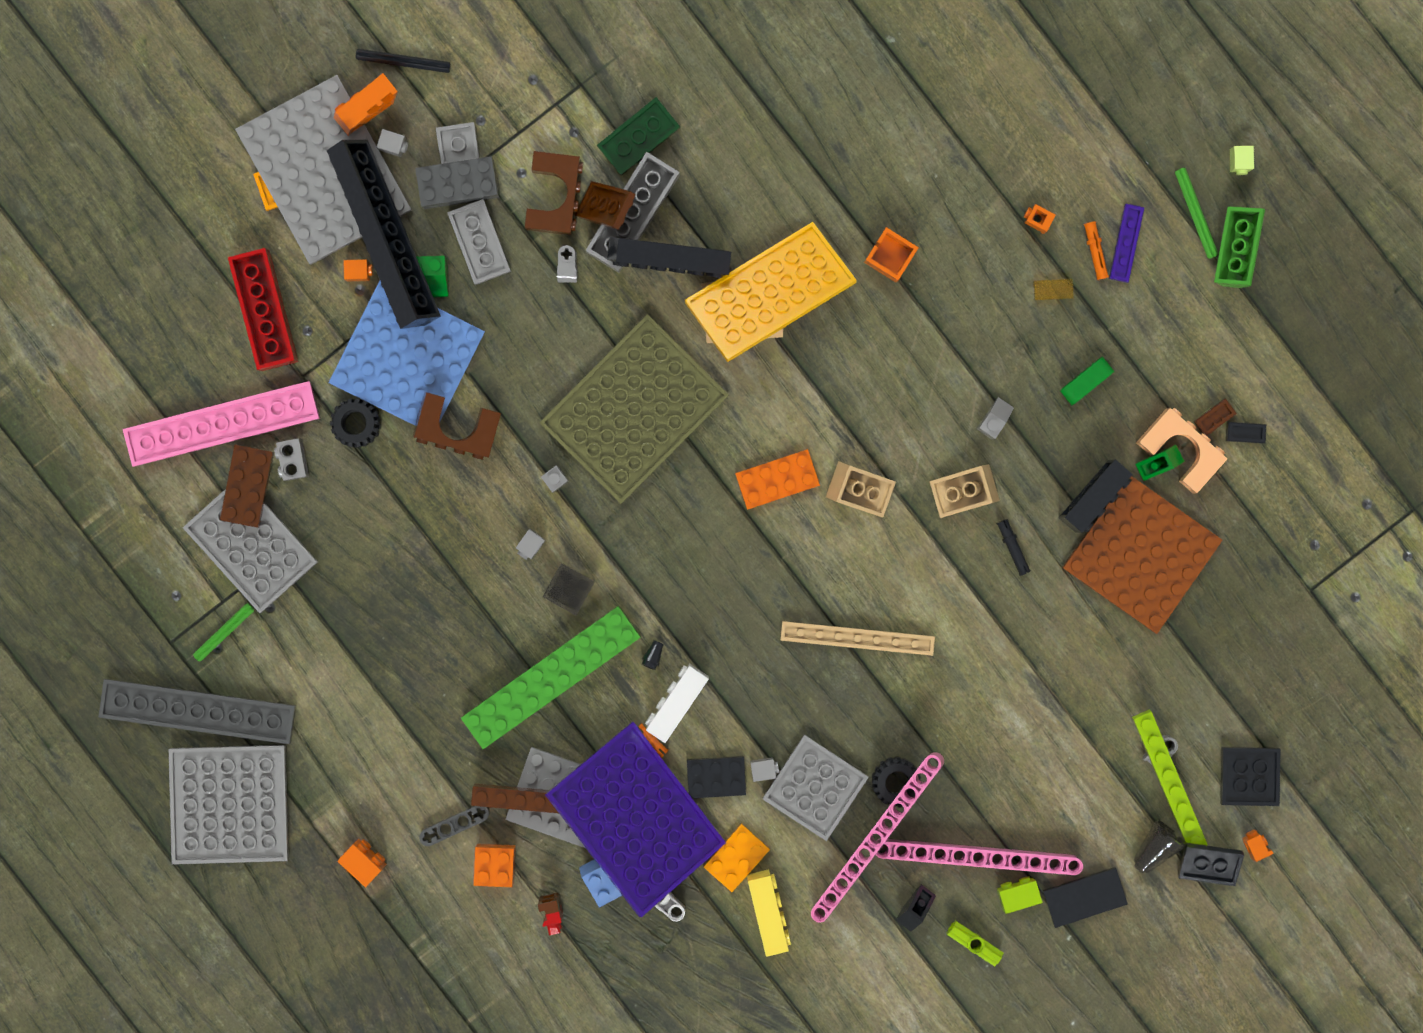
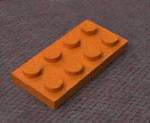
M808 449L735 473L747 510L820 486Z

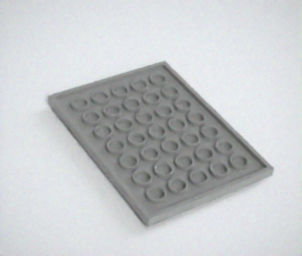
M338 75L235 129L310 265L362 238L327 153L329 148L341 140H368L399 216L401 217L412 211L365 124L348 136L333 118L335 108L341 103H346L350 100Z

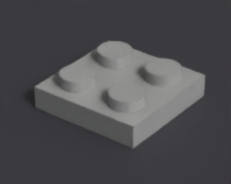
M474 122L436 128L441 164L480 158Z

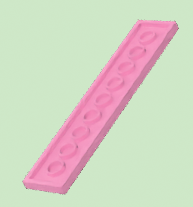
M308 381L123 429L132 467L317 420L320 419L311 382Z

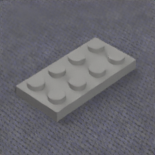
M484 199L447 212L475 285L511 272Z

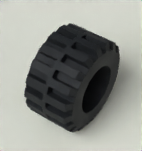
M347 399V401L341 402L339 406L334 408L335 412L331 414L332 421H330V426H332L331 432L342 444L360 448L374 442V438L378 437V431L381 429V417H379V412L372 404L360 399ZM353 412H360L366 418V427L358 435L349 433L345 425L347 417Z
M890 757L886 761H881V764L876 766L875 773L872 774V786L875 794L884 804L889 806L900 792L893 793L886 788L885 782L888 775L892 772L900 771L906 775L909 781L917 770L911 762L900 757ZM908 788L907 794L910 797H915V791ZM897 803L896 806L900 808L902 804Z

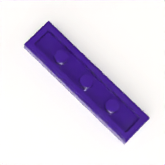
M1131 204L1124 205L1109 275L1111 280L1129 282L1145 207Z

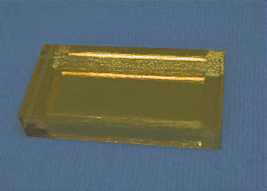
M1073 279L1033 281L1034 301L1073 299Z

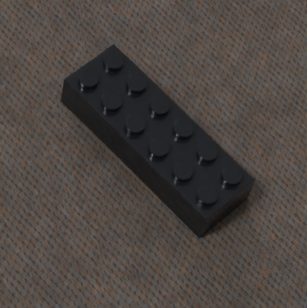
M610 237L607 260L613 261L612 265L629 267L630 263L632 264L631 267L648 269V266H650L652 270L666 271L669 268L670 272L683 274L687 270V274L704 276V272H706L705 276L722 278L723 274L729 275L732 252Z

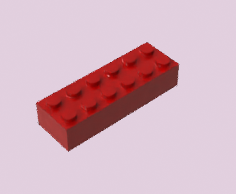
M262 248L227 257L257 370L265 371L299 362L270 250Z

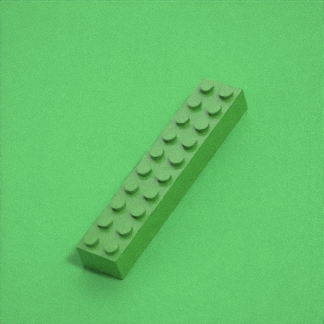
M618 605L466 713L461 719L482 749H484L641 638V635Z

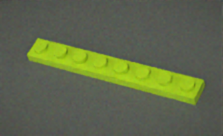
M1149 709L1133 716L1134 724L1185 844L1192 843L1207 846L1206 839L1152 711Z

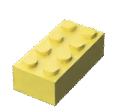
M769 869L748 874V884L766 957L788 952V945H791L788 929H783L787 925L783 911L779 912V908L782 907L779 892H774V889H777L775 875H770Z

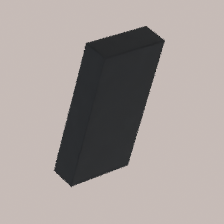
M1227 422L1226 441L1265 444L1267 424Z

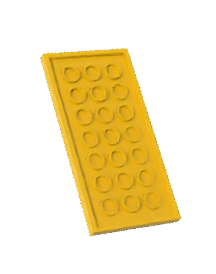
M811 222L729 272V275H724L722 278L685 299V304L725 360L729 362L856 283V278L816 225Z

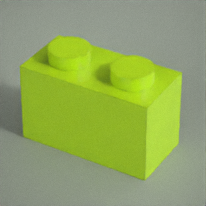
M1030 876L1020 878L1019 882L1013 884L1012 882L1003 883L1000 885V888H997L1005 914L1043 903L1037 882L1034 878H1030Z

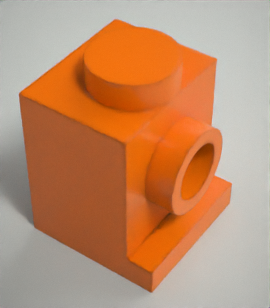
M1036 204L1032 208L1028 207L1024 214V218H1026L1025 224L1040 231L1042 234L1048 231L1056 216L1054 213ZM1039 216L1040 222L1034 221V217Z
M1257 830L1247 832L1246 836L1242 838L1252 860L1258 862L1274 854L1271 849L1266 847L1268 846L1266 838L1258 834Z

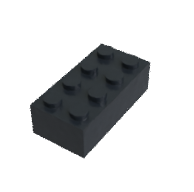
M1116 459L1108 460L1058 518L1075 533L1089 531L1093 526L1092 521L1104 514L1106 511L1104 507L1109 502L1113 503L1119 496L1117 492L1121 488L1125 489L1132 481L1130 477L1133 474Z

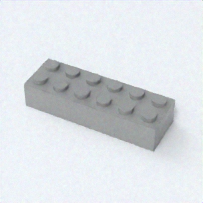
M646 152L624 187V190L631 191L636 195L633 199V205L625 216L623 225L620 226L619 230L601 225L588 245L586 253L620 273L623 267L612 265L613 261L607 260L610 237L640 240L679 178L680 173Z

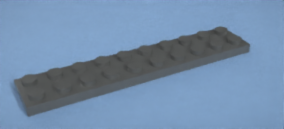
M104 679L98 718L291 744L296 705Z

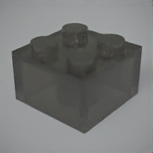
M561 563L543 598L574 615H578L596 581Z

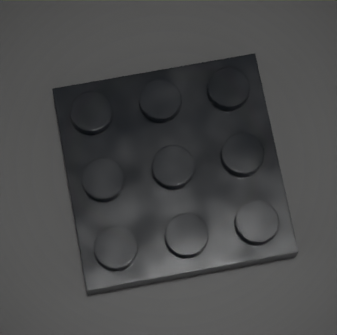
M1221 747L1220 804L1280 806L1281 749Z

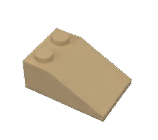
M838 461L826 498L883 518L896 482Z
M989 464L930 481L940 518L1000 501Z

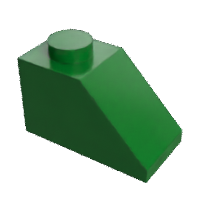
M1173 445L1135 465L1143 481L1174 469L1185 461L1177 445Z

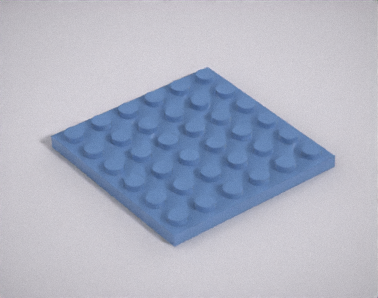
M379 281L329 383L413 425H416L424 392L445 397L439 419L440 423L485 331L439 308L441 317L431 323L420 327L400 329L381 281Z

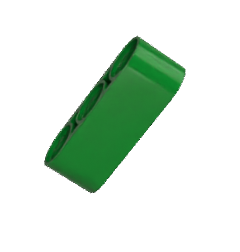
M1102 356L1065 385L1060 392L1072 406L1114 373V370Z

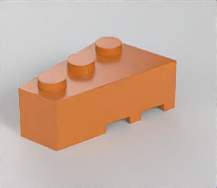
M382 73L360 92L355 93L348 102L337 106L333 118L349 136L393 105L398 91Z

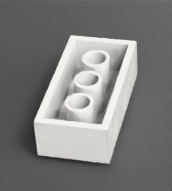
M690 663L688 666L684 665L678 673L679 680L677 683L674 681L667 689L668 696L666 699L664 697L661 698L656 707L658 711L655 714L651 713L645 723L647 725L646 731L666 743L709 680L708 675Z

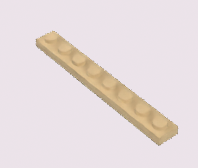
M782 621L780 641L933 656L935 636Z

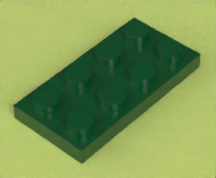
M655 97L597 144V147L620 176H622L642 160L646 152H652L679 130L680 126L658 98Z

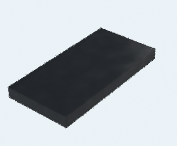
M1116 867L1043 890L1055 928L1128 905Z

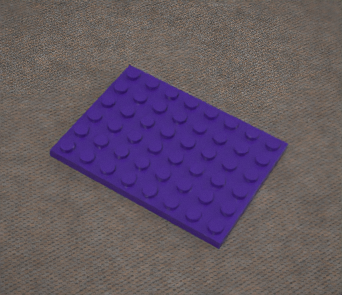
M634 722L627 725L545 794L638 917H643L726 843Z

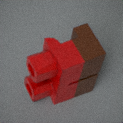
M559 893L540 896L538 901L539 912L545 911L546 913L543 927L547 926L549 935L561 933L563 910Z

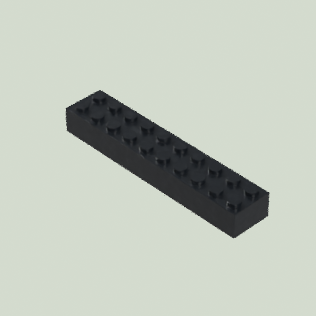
M341 140L329 148L327 153L344 191V196L351 208L352 215L358 225L359 232L363 237L366 249L370 254L374 268L377 271L388 302L396 317V322L400 329L425 326L441 317L369 141Z

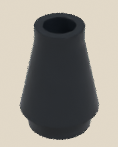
M653 640L651 646L642 657L641 665L656 670V667H659L664 644Z

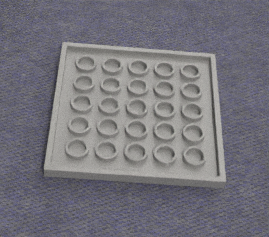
M286 745L169 749L172 864L289 860Z

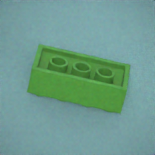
M1227 208L1215 283L1224 287L1234 288L1251 286L1265 209Z

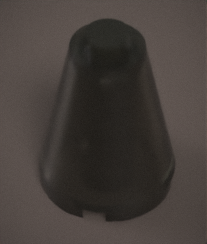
M1156 820L1133 860L1135 862L1134 867L1141 873H1149L1183 850L1186 844L1180 836L1177 838L1172 828L1164 822Z

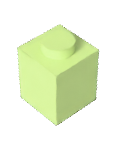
M1234 146L1230 149V172H1236V175H1247L1248 172L1254 169V146Z

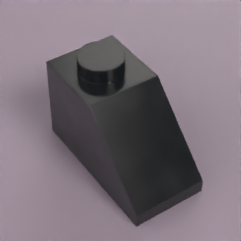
M921 884L902 907L896 921L910 932L913 931L924 921L936 895Z

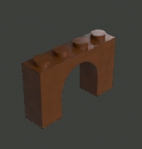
M533 152L532 172L560 178L566 184L568 192L563 205L555 210L544 211L527 208L526 230L571 236L572 231H576L577 219H574V212H578L579 200H576V195L581 191V181H578L579 174L583 173L584 162H580V156Z
M424 392L413 432V437L417 438L416 442L427 445L429 441L435 443V447L446 450V447L454 448L453 452L465 455L466 451L473 453L472 457L477 459L489 458L501 413L480 407L472 433L460 440L450 439L444 435L439 424L445 397Z

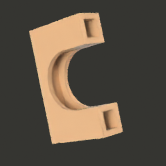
M1167 408L1136 444L1151 456L1155 455L1163 444L1174 435L1188 438L1195 447L1196 458L1193 465L1181 477L1179 482L1190 492L1198 493L1227 460L1224 456L1225 452L1218 446L1214 447L1209 443L1211 440L1202 433L1200 435L1195 430L1196 426L1193 423L1182 419V414L1177 409Z

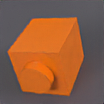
M344 260V280L347 282L370 281V276H373V265L368 260Z

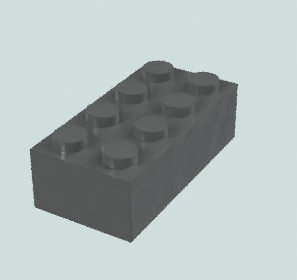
M492 156L415 168L420 202L423 209L476 202L482 199L500 198Z

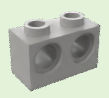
M302 439L277 442L274 452L276 459H279L280 466H278L280 478L283 477V481L309 477ZM290 445L293 447V453L287 456L285 448ZM292 464L297 467V472L294 475H291L288 471L289 466Z

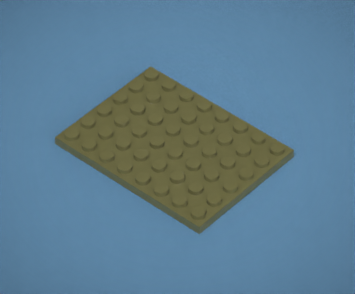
M647 314L551 410L540 424L622 504L729 394Z

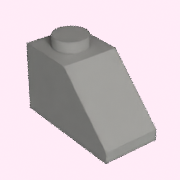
M998 397L977 427V430L992 440L996 439L1014 408Z

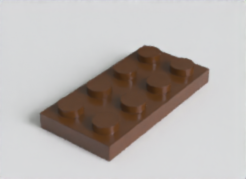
M591 181L575 216L619 230L625 221L629 208L633 205V199L636 194L628 190Z
M234 445L221 511V521L256 528L260 527L274 452Z

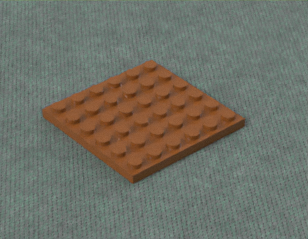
M1131 476L1130 479L1132 481L1125 489L1121 488L1117 492L1119 494L1117 499L1113 503L1109 502L1104 507L1106 509L1104 514L1099 518L1097 517L1093 526L1085 534L1062 568L1157 634L1223 540Z

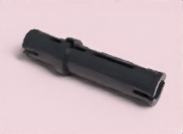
M1008 519L996 523L1003 536L1002 541L1007 545L1019 576L1029 573L1031 570L1017 542V535L1013 533Z

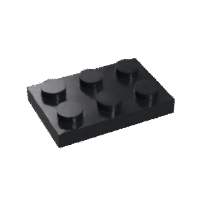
M744 756L687 759L688 793L691 798L746 795Z
M1186 843L1178 870V878L1236 886L1244 852L1242 850Z

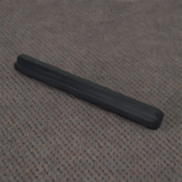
M357 49L356 59L444 73H449L451 69V64L447 61Z

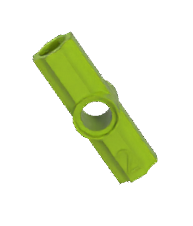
M955 920L948 928L946 933L948 936L994 967L1002 959L1004 952ZM972 940H980L979 945L977 947H971L970 944Z

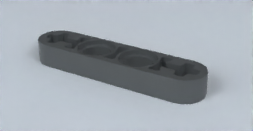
M473 806L427 827L420 833V842L424 846H431L484 822L490 814L489 808ZM478 808L486 811L483 818L480 815L474 817L476 822H472V816L468 813L471 811L472 815L478 812ZM466 816L469 820L468 825L461 826L458 823V818ZM441 825H450L451 832L449 834L442 833ZM436 827L438 835L433 836L431 842L428 839L424 840L425 832L432 834L435 832L433 828Z

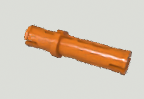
M1096 221L1084 224L1088 239L1086 243L1090 247L1096 279L1108 278L1109 275L1100 243L1102 239L1099 238Z

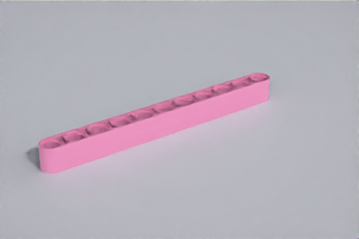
M933 752L925 758L812 908L811 916L814 921L824 922L831 915L944 764V758L940 753ZM930 758L937 759V767H933L930 764ZM919 773H923L926 775V782H922L919 780ZM908 788L915 791V797H910L907 794ZM897 803L903 805L904 812L897 811L895 807ZM884 819H890L893 823V826H886L884 823ZM873 834H879L881 842L875 841ZM863 848L870 852L869 857L862 854ZM851 864H856L859 868V871H853L851 869ZM840 878L845 879L848 885L842 886L840 884ZM833 893L836 896V901L830 900L828 894ZM817 908H822L825 911V916L820 915Z
M887 839L884 843L887 845V850L884 853L877 852L876 856L882 859L1077 875L1083 869L1081 860L1069 854ZM899 846L906 847L904 854H897L896 850ZM919 847L925 848V853L922 856H917L915 853ZM943 849L944 855L940 858L935 857L936 850ZM956 851H963L961 859H954ZM975 853H982V858L979 861L973 860ZM995 854H1000L1001 860L997 863L992 862V857ZM1014 856H1020L1019 863H1011V859ZM1038 857L1039 863L1036 866H1031V859ZM1058 859V865L1051 868L1049 865L1050 861ZM1074 860L1077 861V866L1074 869H1069V863Z

